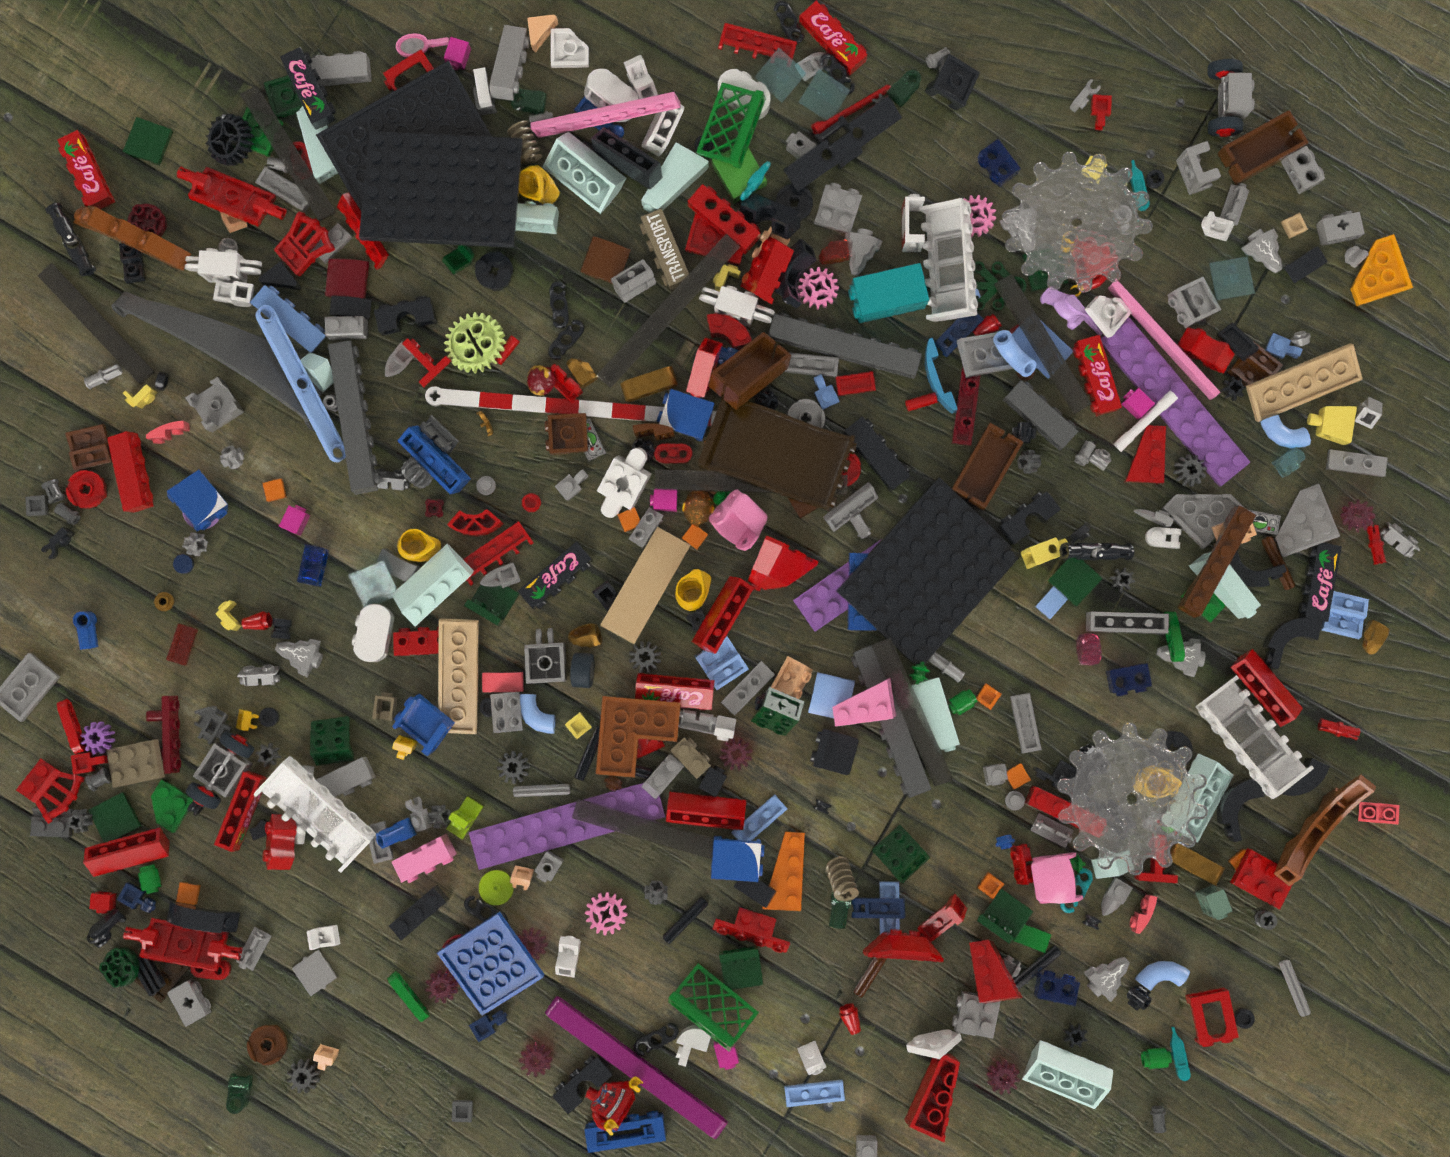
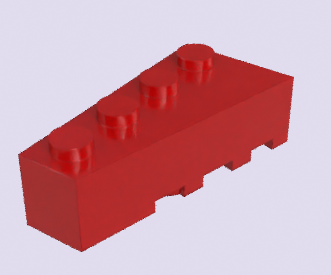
M946 1053L940 1059L932 1058L904 1119L910 1128L944 1143L946 1126H948L950 1106H952L953 1090L956 1086L960 1062L954 1055Z

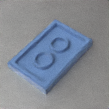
M1031 313L1012 333L1018 346L1030 358L1035 360L1036 368L1048 379L1073 352L1034 313Z

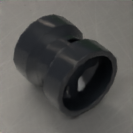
M273 618L274 630L271 631V638L290 639L291 633L289 629L292 626V620Z

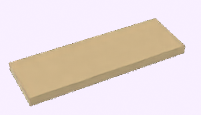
M1349 343L1246 386L1255 421L1260 422L1363 380L1354 344Z
M657 527L603 619L601 626L635 644L691 545Z
M439 619L438 709L455 722L448 733L477 734L479 620Z

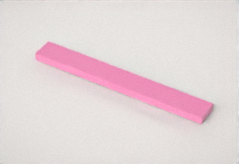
M675 92L531 122V130L538 138L678 109L680 108V101Z
M1118 280L1108 287V290L1116 298H1121L1131 310V315L1209 400L1215 398L1220 393L1216 386Z

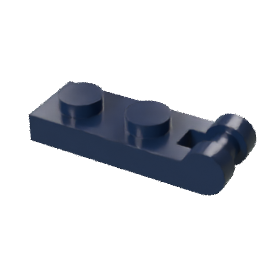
M978 313L975 316L958 318L936 340V349L939 348L947 358L958 347L957 340L966 338L984 319ZM946 339L952 343L949 347L944 343Z
M856 897L851 900V904H853L852 918H905V898ZM861 904H865V911H861Z

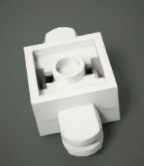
M207 248L206 251L199 250V257L186 256L185 259L188 264H185L186 270L197 271L199 275L212 283H216V280L233 283V281L247 283V275H261V270L257 268L262 267V262L245 260L236 250L226 249L225 252H218L217 249Z
M729 285L726 287L721 286L720 292L706 287L702 288L701 292L703 294L700 295L699 299L715 305V314L728 315L751 328L753 319L765 323L772 322V318L769 316H774L775 312L772 309L758 305V298L751 292L745 291V293L737 291V288Z
M638 447L630 450L626 459L620 455L613 459L597 492L606 496L601 506V512L604 516L609 518L616 516L622 506L629 510L635 507L652 473L643 469L647 460V453L643 448Z

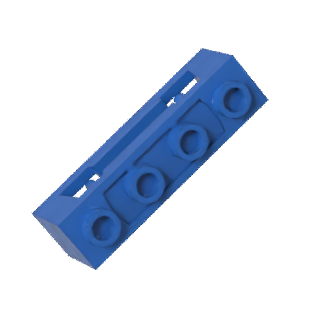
M419 426L408 427L397 440L449 494L460 492L471 480L445 451H441L433 442V439H430L424 432H421Z
M658 1111L647 1112V1115L643 1116L630 1114L627 1118H624L617 1130L636 1129L644 1125V1134L643 1132L617 1135L611 1136V1139L607 1140L608 1132L599 1129L594 1120L589 1121V1124H586L584 1129L588 1153L666 1141L663 1112L658 1113Z

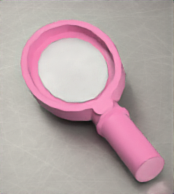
M407 34L398 39L396 50L401 56L409 57L420 49L425 53L428 48L448 45L449 38L427 40L421 34Z

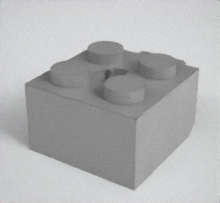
M548 628L547 631L548 644H542L541 629H536V644L525 645L526 684L567 682L565 643H554L552 628ZM545 658H548V661H550L547 669H544L545 666L541 665Z

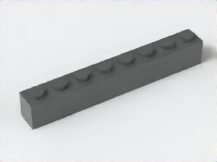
M785 313L774 314L768 336L775 342L831 357H838L845 361L912 379L916 376L922 354L918 353V350L914 348H907L906 350L899 348L900 345L895 343H881V340L877 338H870L869 340L863 338V335L858 333H852L851 335L844 333L845 331L840 328H826V325L822 323H815L814 325L808 323V320L803 318H797V320L789 318L790 316Z
M351 340L328 344L351 491L355 495L378 491L377 485L380 484L378 473H375L374 466H377V460L375 455H372L371 448H374L372 436H369L371 423L369 418H366L368 405L366 400L363 399L365 387L364 383L360 381L362 369L361 365L357 363V357H359L358 347L354 346Z
M875 644L852 653V664L854 668L858 667L860 675H858L861 686L865 685L866 690L888 679ZM892 689L896 717L880 720L881 729H879L882 740L887 741L888 747L886 751L889 758H893L895 762L893 769L896 776H900L902 780L900 784L901 790L904 795L907 794L911 798L932 789Z

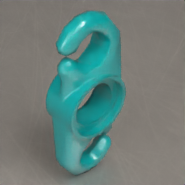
M765 162L747 182L746 189L740 196L741 200L747 199L764 180L765 173L771 166V162Z
M1082 868L1079 873H1086L1088 875L1086 881H1082L1078 874L1075 876V884L1081 887L1082 892L1080 895H1083V898L1093 881L1092 872L1087 868ZM1073 902V906L1076 907L1078 902ZM1060 903V907L1065 913L1074 912V908H1067L1065 903Z

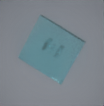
M778 48L755 78L765 84L767 89L782 103L807 73L781 48Z
M818 70L799 103L823 119L828 120L836 114L850 89L821 70Z
M1248 257L1209 264L1216 300L1255 294Z
M384 560L348 575L363 607L379 604L393 598L392 594L397 590Z

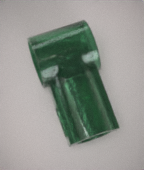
M832 890L829 927L845 929L848 909L851 907L852 900L839 901L834 897Z

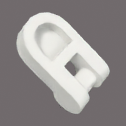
M1153 527L1146 532L1145 540L1147 544L1153 547L1180 549L1179 536L1182 529ZM1166 535H1171V542L1166 541Z

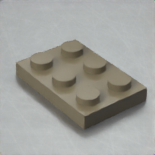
M158 739L106 750L113 788L165 777Z

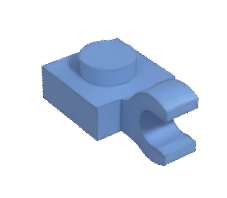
M1273 333L1270 336L1265 351L1281 359L1284 358L1285 354L1297 359L1298 356L1300 357L1303 349L1290 346V339Z
M821 374L814 377V382L818 388L814 395L820 408L824 410L839 403L840 401L832 384L826 387Z

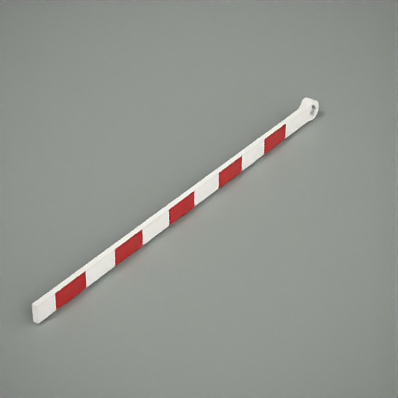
M436 386L430 387L425 394L427 402L435 407L441 404L550 414L586 413L587 417L656 422L659 411L664 410V407L585 400H573L570 402L568 399L451 390L441 389ZM434 392L440 395V398H437L436 401H433V398H431V394H434ZM717 411L712 412L708 427L712 426Z

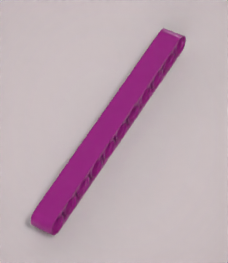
M556 996L546 1009L545 1014L551 1020L631 1079L638 1077L643 1081V1084H640L642 1087L713 1139H717L728 1124L724 1117L561 997Z

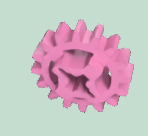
M970 195L969 201H967L970 205H978L971 207L970 218L973 227L971 237H973L974 233H977V236L980 237L982 231L987 234L988 228L992 229L994 225L992 222L996 220V217L992 216L995 214L996 209H990L993 203L987 204L986 197L980 200V195L976 199ZM974 214L978 215L976 219L972 217Z
M820 267L817 268L816 272L811 268L809 275L804 272L803 277L805 279L800 278L799 283L802 285L798 286V290L802 291L799 293L800 298L804 297L803 304L809 302V308L816 305L817 310H819L820 305L826 308L827 302L832 305V298H837L838 295L834 291L839 290V286H834L838 282L837 279H832L834 274L830 273L828 275L826 268L821 272ZM825 280L829 282L830 287L826 285ZM820 285L821 289L819 291H815V287ZM805 288L810 291L811 297L807 294ZM820 297H826L825 299L817 300Z
M606 892L603 897L599 893L598 899L595 897L591 898L593 904H587L590 910L585 911V914L590 917L586 919V922H592L590 929L596 927L597 934L600 930H603L604 935L609 930L611 934H614V928L620 930V923L625 924L626 921L623 917L627 916L628 913L623 912V910L627 906L620 904L623 899L617 900V894L610 897L609 892ZM601 901H608L606 905H597ZM614 904L619 909V915L614 910ZM610 906L609 914L611 916H607V918H605V920L602 921L604 918V913L601 911H605ZM594 913L598 915L599 922L595 920ZM607 922H616L611 926H604Z

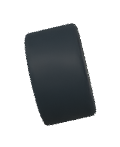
M573 654L570 671L572 687H592L595 670L593 654Z

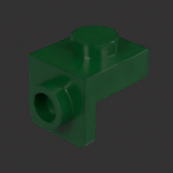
M458 245L457 249L442 258V262L454 275L471 265L474 253L469 246Z

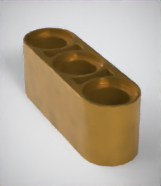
M669 366L628 379L620 383L626 402H632L678 386L673 367Z
M1177 842L1173 843L1166 857L1168 861L1215 886L1225 870L1222 866Z

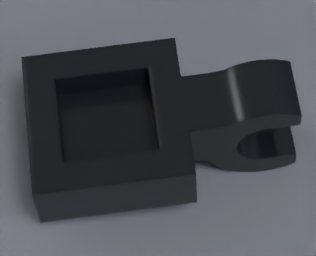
M1086 522L1071 535L1065 537V539L1070 544H1075V541L1078 539L1083 541L1090 535L1089 531L1092 527Z
M62 527L49 540V543L42 547L41 551L46 553L51 549L52 553L48 558L53 560L58 556V548L68 545L75 534L70 529Z

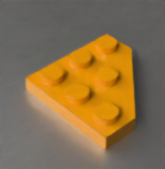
M1394 234L1373 242L1368 252L1369 255L1365 258L1350 289L1356 306H1360L1413 288Z

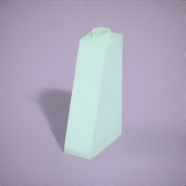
M302 106L296 113L313 175L321 184L338 173L316 134L329 127L326 125L316 130L310 123Z
M675 143L661 166L663 178L652 189H648L641 200L642 206H644L643 209L649 213L661 208L663 211L708 169L709 161L682 145Z
M1211 552L1201 555L1189 565L1197 576ZM1229 564L1214 594L1238 619L1244 617L1248 619L1257 613L1256 609L1261 605Z
M939 677L921 682L919 685L914 684L901 688V693L938 749H944L945 752L955 750V746L960 743Z

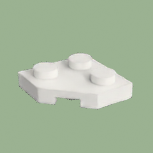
M570 28L551 29V68L589 67V47Z
M1106 296L1095 297L1084 309L1107 338L1112 337L1132 313L1121 298H1106Z
M946 1029L917 1035L906 1046L907 1051L910 1053L940 1059L962 1039L960 1033Z

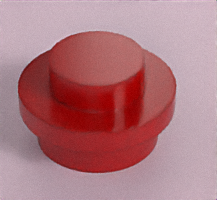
M529 493L523 497L522 506L527 512H536L541 506V500L538 495Z

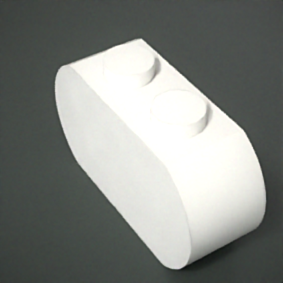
M596 69L588 76L584 95L597 108L639 99L638 94L630 86L626 85L607 69ZM630 119L621 120V121H617V122H626V121H629Z
M738 69L725 71L719 78L718 92L722 82L751 91H763L766 101L759 120L765 117L770 109V93L766 85L760 81H754L745 71L741 72ZM727 89L723 93L724 100L735 96L733 91ZM745 95L739 98L742 106L749 103L752 96ZM737 100L727 104L734 110L740 107Z
M680 104L678 109L655 114L642 142L644 149L658 157L664 152L681 118L684 106Z
M377 604L368 605L361 610L360 615H357L355 622L357 633L353 635L352 645H354L353 650L357 657L363 661L379 662L388 655L395 617L387 607Z

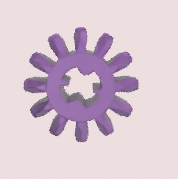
M92 722L90 727L85 726L84 730L86 733L80 735L85 738L81 742L82 745L87 744L85 750H91L92 754H97L98 752L103 754L106 752V749H111L110 742L116 741L114 738H111V735L115 734L114 731H109L111 726H104V722H98V724Z

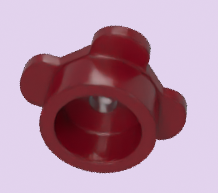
M427 499L425 501V516L428 518L432 516L443 517L442 506L444 501L442 499L437 501Z

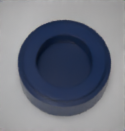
M178 555L173 561V567L178 573L187 574L193 570L194 561L188 555Z

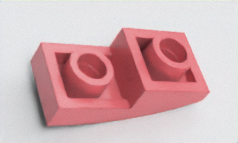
M185 421L171 422L146 434V439L153 441L154 444H163L165 440H171V433L172 435H182L183 431H190V425Z
M523 672L482 673V692L524 691Z
M1360 802L1358 821L1399 824L1400 805Z
M1145 893V897L1142 898L1140 904L1142 913L1134 911V916L1130 918L1131 931L1140 934L1144 930L1154 912L1157 902L1156 896Z

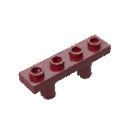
M964 368L961 369L952 444L971 446L981 375L966 377Z
M161 696L162 710L147 711L146 720L148 722L162 721L163 748H160L163 760L164 774L180 773L181 759L179 758L181 741L179 739L180 720L178 716L180 702L178 696Z

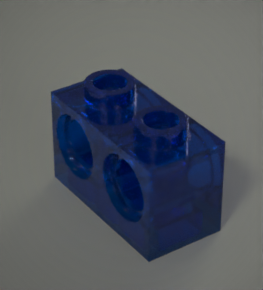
M999 139L981 150L977 157L979 165L988 171L991 181L994 184L997 183L999 187L1016 176L1021 169ZM987 154H994L996 159H989ZM999 169H1005L1007 171V174H1001L999 172Z
M305 544L297 582L317 587L322 586L329 554L328 549Z
M1148 663L1106 671L1110 693H1116V696L1128 695L1130 690H1135V693L1147 691L1146 687L1152 686ZM1137 673L1141 674L1143 678L1140 684L1135 682V675ZM1118 677H1121L1124 681L1123 686L1120 688L1116 685Z
M1044 970V973L1040 972L1037 975L1034 996L1038 999L1076 1006L1080 982L1075 980V976L1063 974V977L1056 976V972ZM1050 980L1052 986L1050 989L1045 990L1043 984L1045 981ZM1065 985H1071L1069 993L1065 994L1062 992Z

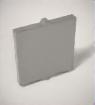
M319 949L310 956L303 957V961L292 968L310 996L320 989H325L327 984L337 978V975Z

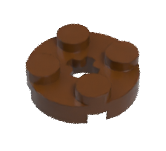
M262 1025L251 1033L247 1042V1052L253 1061L262 1065H272L278 1062L287 1052V1037L278 1025ZM265 1040H268L272 1043V1045L270 1046L271 1050H268L267 1047H263Z

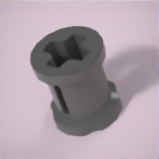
M58 479L47 481L41 485L48 495L49 504L65 499V494H62L58 486Z
M105 767L101 768L96 774L85 777V781L92 791H96L99 786L105 783L109 784L112 782L111 775Z
M1261 910L1257 911L1254 915L1255 923L1264 929L1271 930L1277 925V918L1271 912ZM1264 917L1268 919L1267 923L1263 920Z

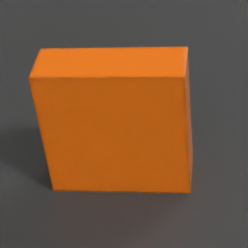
M283 479L263 483L267 502L287 498Z
M635 507L617 514L624 532L635 529L640 522Z
M693 523L682 539L698 550L708 534Z
M985 683L976 695V699L991 710L1002 694Z
M1021 763L1007 770L1008 781L1013 789L1031 780Z
M987 872L977 888L994 899L999 890L1004 886V883Z
M180 882L176 902L197 905L201 885Z

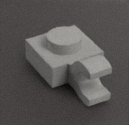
M1089 80L1085 88L1072 102L1070 109L1073 112H1076L1079 107L1083 109L1089 102L1087 97L1093 94L1096 95L1101 86L1099 85L1096 89H1091L1090 85L1093 80Z
M582 469L574 478L569 474L555 487L569 501L582 490L579 484L589 476Z
M420 797L413 798L415 805H413L411 799L405 801L406 808L413 812L410 814L415 832L433 827L432 823H428L430 817L427 809H423Z

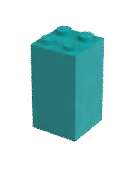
M921 263L853 278L851 285H849L850 289H848L850 301H854L853 315L855 319L858 318L859 324L925 309L929 302Z

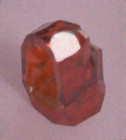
M847 240L829 242L828 246L821 250L819 262L821 264H834L849 260Z

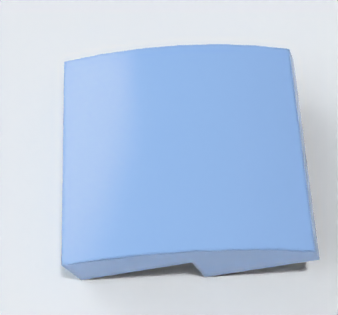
M1334 591L1329 621L1322 623L1321 630L1360 639L1362 637L1363 621L1367 617L1369 599Z
M727 636L716 654L703 650L694 656L708 678L715 680L714 687L716 690L749 670Z
M817 672L808 713L834 718L832 707L852 697L855 681Z

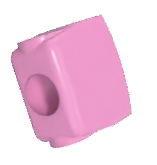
M737 489L732 491L716 507L709 517V521L725 539L735 544L738 549L746 551L749 548L751 549L759 538L768 517L747 494L741 493Z
M1060 853L1032 858L1031 869L1035 895L1040 904L1073 903L1083 899V895H1076L1075 876L1069 860L1076 857V853Z

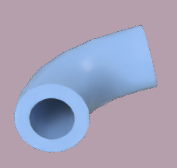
M1002 330L996 333L993 341L1005 361L1023 377L1030 376L1036 368L1035 360L1030 358L1018 346L1010 331Z
M1279 415L1260 421L1268 438L1279 446L1292 449L1306 447L1311 443L1310 435L1306 428L1289 429L1283 425Z
M520 694L521 717L524 722L535 731L554 734L555 714H546L540 711L536 704L535 694Z
M1158 961L1147 965L1135 977V980L1151 991L1158 982L1164 980L1181 986L1187 980L1190 971L1173 961Z

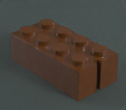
M1290 110L1223 146L1217 153L1225 168L1230 167L1228 173L1236 186L1282 161L1286 156L1305 147L1309 143L1301 128L1297 129L1290 136L1289 133L1298 125Z
M763 332L713 370L708 386L720 397L724 395V400L737 410L788 369L791 354L778 345L776 346L773 358L776 342Z
M989 423L951 488L963 500L969 498L968 503L982 511L987 507L1023 444L1022 440L1009 433L1004 439L1000 438L1005 431L992 423Z

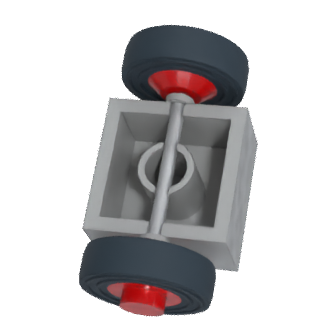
M1220 59L1208 65V77L1222 80L1218 86V118L1208 122V134L1211 136L1229 137L1240 134L1243 131V120L1254 109L1255 101L1252 99L1254 80H1252V73H1242L1243 64L1240 60Z
M225 731L220 737L219 741L221 743H214L194 773L193 777L204 783L205 786L192 782L187 787L186 794L198 805L216 809L221 799L212 790L223 797L232 796L238 786L242 773L249 771L253 765L252 762L245 758H249L255 749L241 735Z

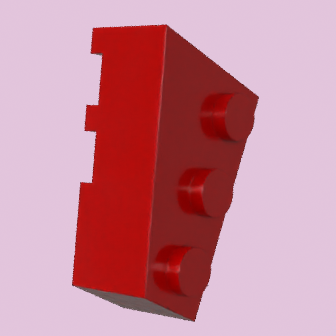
M769 236L763 242L758 256L753 259L750 270L743 276L740 286L760 299L772 304L774 300L771 298L775 288H779L780 282H778L781 272L786 271L794 250Z
M991 940L969 943L979 1003L986 1004L1023 998L1012 976L1009 974L995 943Z

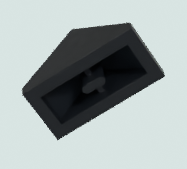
M281 261L261 275L258 280L265 286L301 290L300 284Z
M605 581L592 591L608 612L618 595L616 590L608 581Z

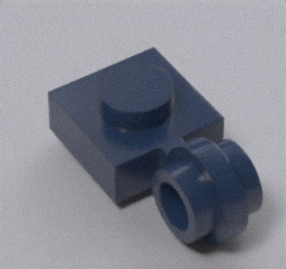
M130 882L125 884L117 898L118 901L132 909H136L138 904H140V909L147 913H151L156 908V901L149 897H146L145 900L142 899L146 891H142L141 888Z
M500 1010L492 1015L493 1020H490L486 1014L471 1023L469 1027L477 1041L480 1042L494 1034L497 1030L493 1024L496 1023L499 1026L508 1020L506 1018L507 1014Z

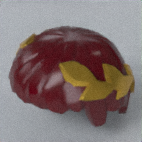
M535 365L528 372L527 384L533 394L539 396L546 395L555 386L554 374L552 371H549V367Z

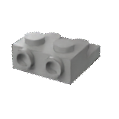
M836 183L826 184L814 224L842 233L851 232L862 195H859L858 190L849 188L848 191L843 190Z
M1204 277L1179 287L1168 294V304L1170 307L1175 308L1178 314L1177 320L1185 328L1221 310Z
M962 991L961 996L958 995L956 1000V1007H958L957 1015L954 1014L952 1019L954 1030L958 1033L993 1039L1001 1001L986 1004L979 1003L978 994Z

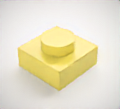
M581 712L565 724L576 739L592 728Z

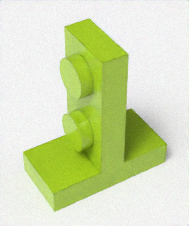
M467 796L459 810L452 812L448 819L451 822L446 830L463 840L484 806Z

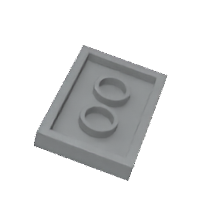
M996 333L957 340L966 377L1013 369L1005 361L994 344L993 338Z
M28 653L0 686V706L18 721L24 722L58 681L60 676L35 655Z

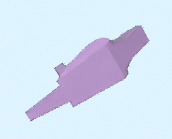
M1050 287L1041 294V303L1052 305L1056 312L1067 320V327L1071 330L1076 328L1082 321H1085L1098 335L1101 336L1103 334L1075 295L1065 294Z

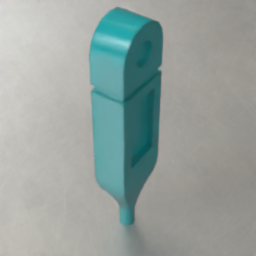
M1132 160L1130 181L1134 199L1136 200V207L1139 211H1145L1149 207L1150 202L1142 171L1135 165V161Z
M1171 1027L1170 1047L1176 1074L1182 1081H1187L1190 1079L1191 1073L1188 1067L1184 1043L1176 1033L1175 1027Z

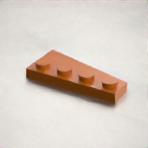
M785 831L769 884L777 892L767 908L762 907V909L801 911L804 832Z

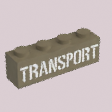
M662 208L642 216V223L639 226L642 234H647L649 240L646 243L650 252L654 251L656 258L653 260L657 269L661 268L663 272L661 279L664 286L668 285L669 289L673 290L690 283L691 277Z

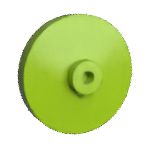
M492 870L486 873L479 883V893L482 899L491 905H501L507 902L514 892L512 883H510L511 876L502 870Z

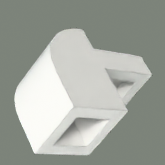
M639 55L624 62L628 79L633 90L638 94L639 99L657 96L658 93L654 82L648 74L642 56Z
M216 280L213 299L215 301L231 303L235 306L250 307L255 287L253 284L233 281V283Z
M560 936L559 952L555 966L556 975L575 977L581 945L580 939H576L573 936Z
M697 1025L684 1028L677 1037L676 1043L683 1045V1047L679 1046L676 1058H679V1065L686 1067L691 1048L707 1052L711 1037Z

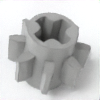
M232 445L225 447L221 451L222 455H220V462L224 468L229 466L230 469L240 467L243 464V459H245L241 448L236 449Z
M191 532L189 537H184L185 540L182 547H185L187 550L186 554L200 556V552L207 551L208 541L204 539V534Z

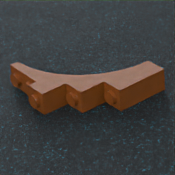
M81 206L74 214V224L133 247L175 269L184 271L185 264H187L185 261L186 256H191V253L160 236L144 231L123 219L115 218L97 207Z
M1360 774L1340 789L1336 787L1324 795L1318 811L1306 818L1299 835L1286 843L1274 874L1288 886L1300 880L1314 854L1331 831L1352 809L1375 792L1376 786Z

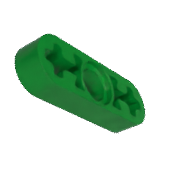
M1165 611L1164 614H1169L1168 633L1165 636L1170 659L1172 662H1183L1185 649L1177 613L1175 611Z
M396 971L387 977L389 984L420 1022L426 1020L430 1016V1012L403 977Z

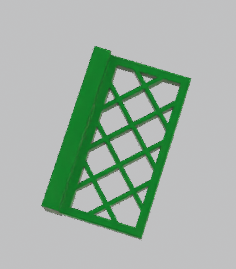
M722 82L696 153L732 164L733 167L741 169L766 101L764 92L760 90L751 91ZM727 89L733 91L735 96L724 100L723 93ZM745 95L752 96L750 102L742 106L739 98ZM737 100L740 107L730 112L727 104ZM725 106L728 114L718 118L716 115L717 110ZM743 111L744 119L736 123L733 115ZM731 117L734 125L723 129L720 122ZM719 123L722 131L712 136L710 133L711 127ZM737 129V137L729 141L726 133ZM724 135L727 143L717 147L714 139ZM712 141L715 149L709 152L704 151V145ZM730 146L732 150L730 157L722 156L720 150Z
M699 963L668 998V1003L728 1052L731 1051L734 1044L759 1014L756 1009ZM698 970L705 975V982L694 983V975ZM716 984L720 987L721 994L709 995L708 985ZM706 985L707 996L696 997L695 986ZM692 987L693 997L685 998L680 992L683 988ZM724 997L734 998L736 1007L725 1008ZM721 998L722 1008L711 1009L710 999ZM707 999V1010L697 1008L696 1000ZM747 1009L752 1013V1016L747 1020H740L739 1010ZM736 1010L738 1020L726 1022L725 1011ZM723 1011L724 1022L716 1023L712 1020L711 1013ZM738 1024L739 1032L735 1037L727 1032V1025Z

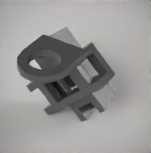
M217 706L194 711L195 714L201 716L199 722L194 723V725L202 729L197 738L207 740L208 744H213L216 738L220 739L224 730L227 732L231 731L232 727L225 724L229 715L217 709Z

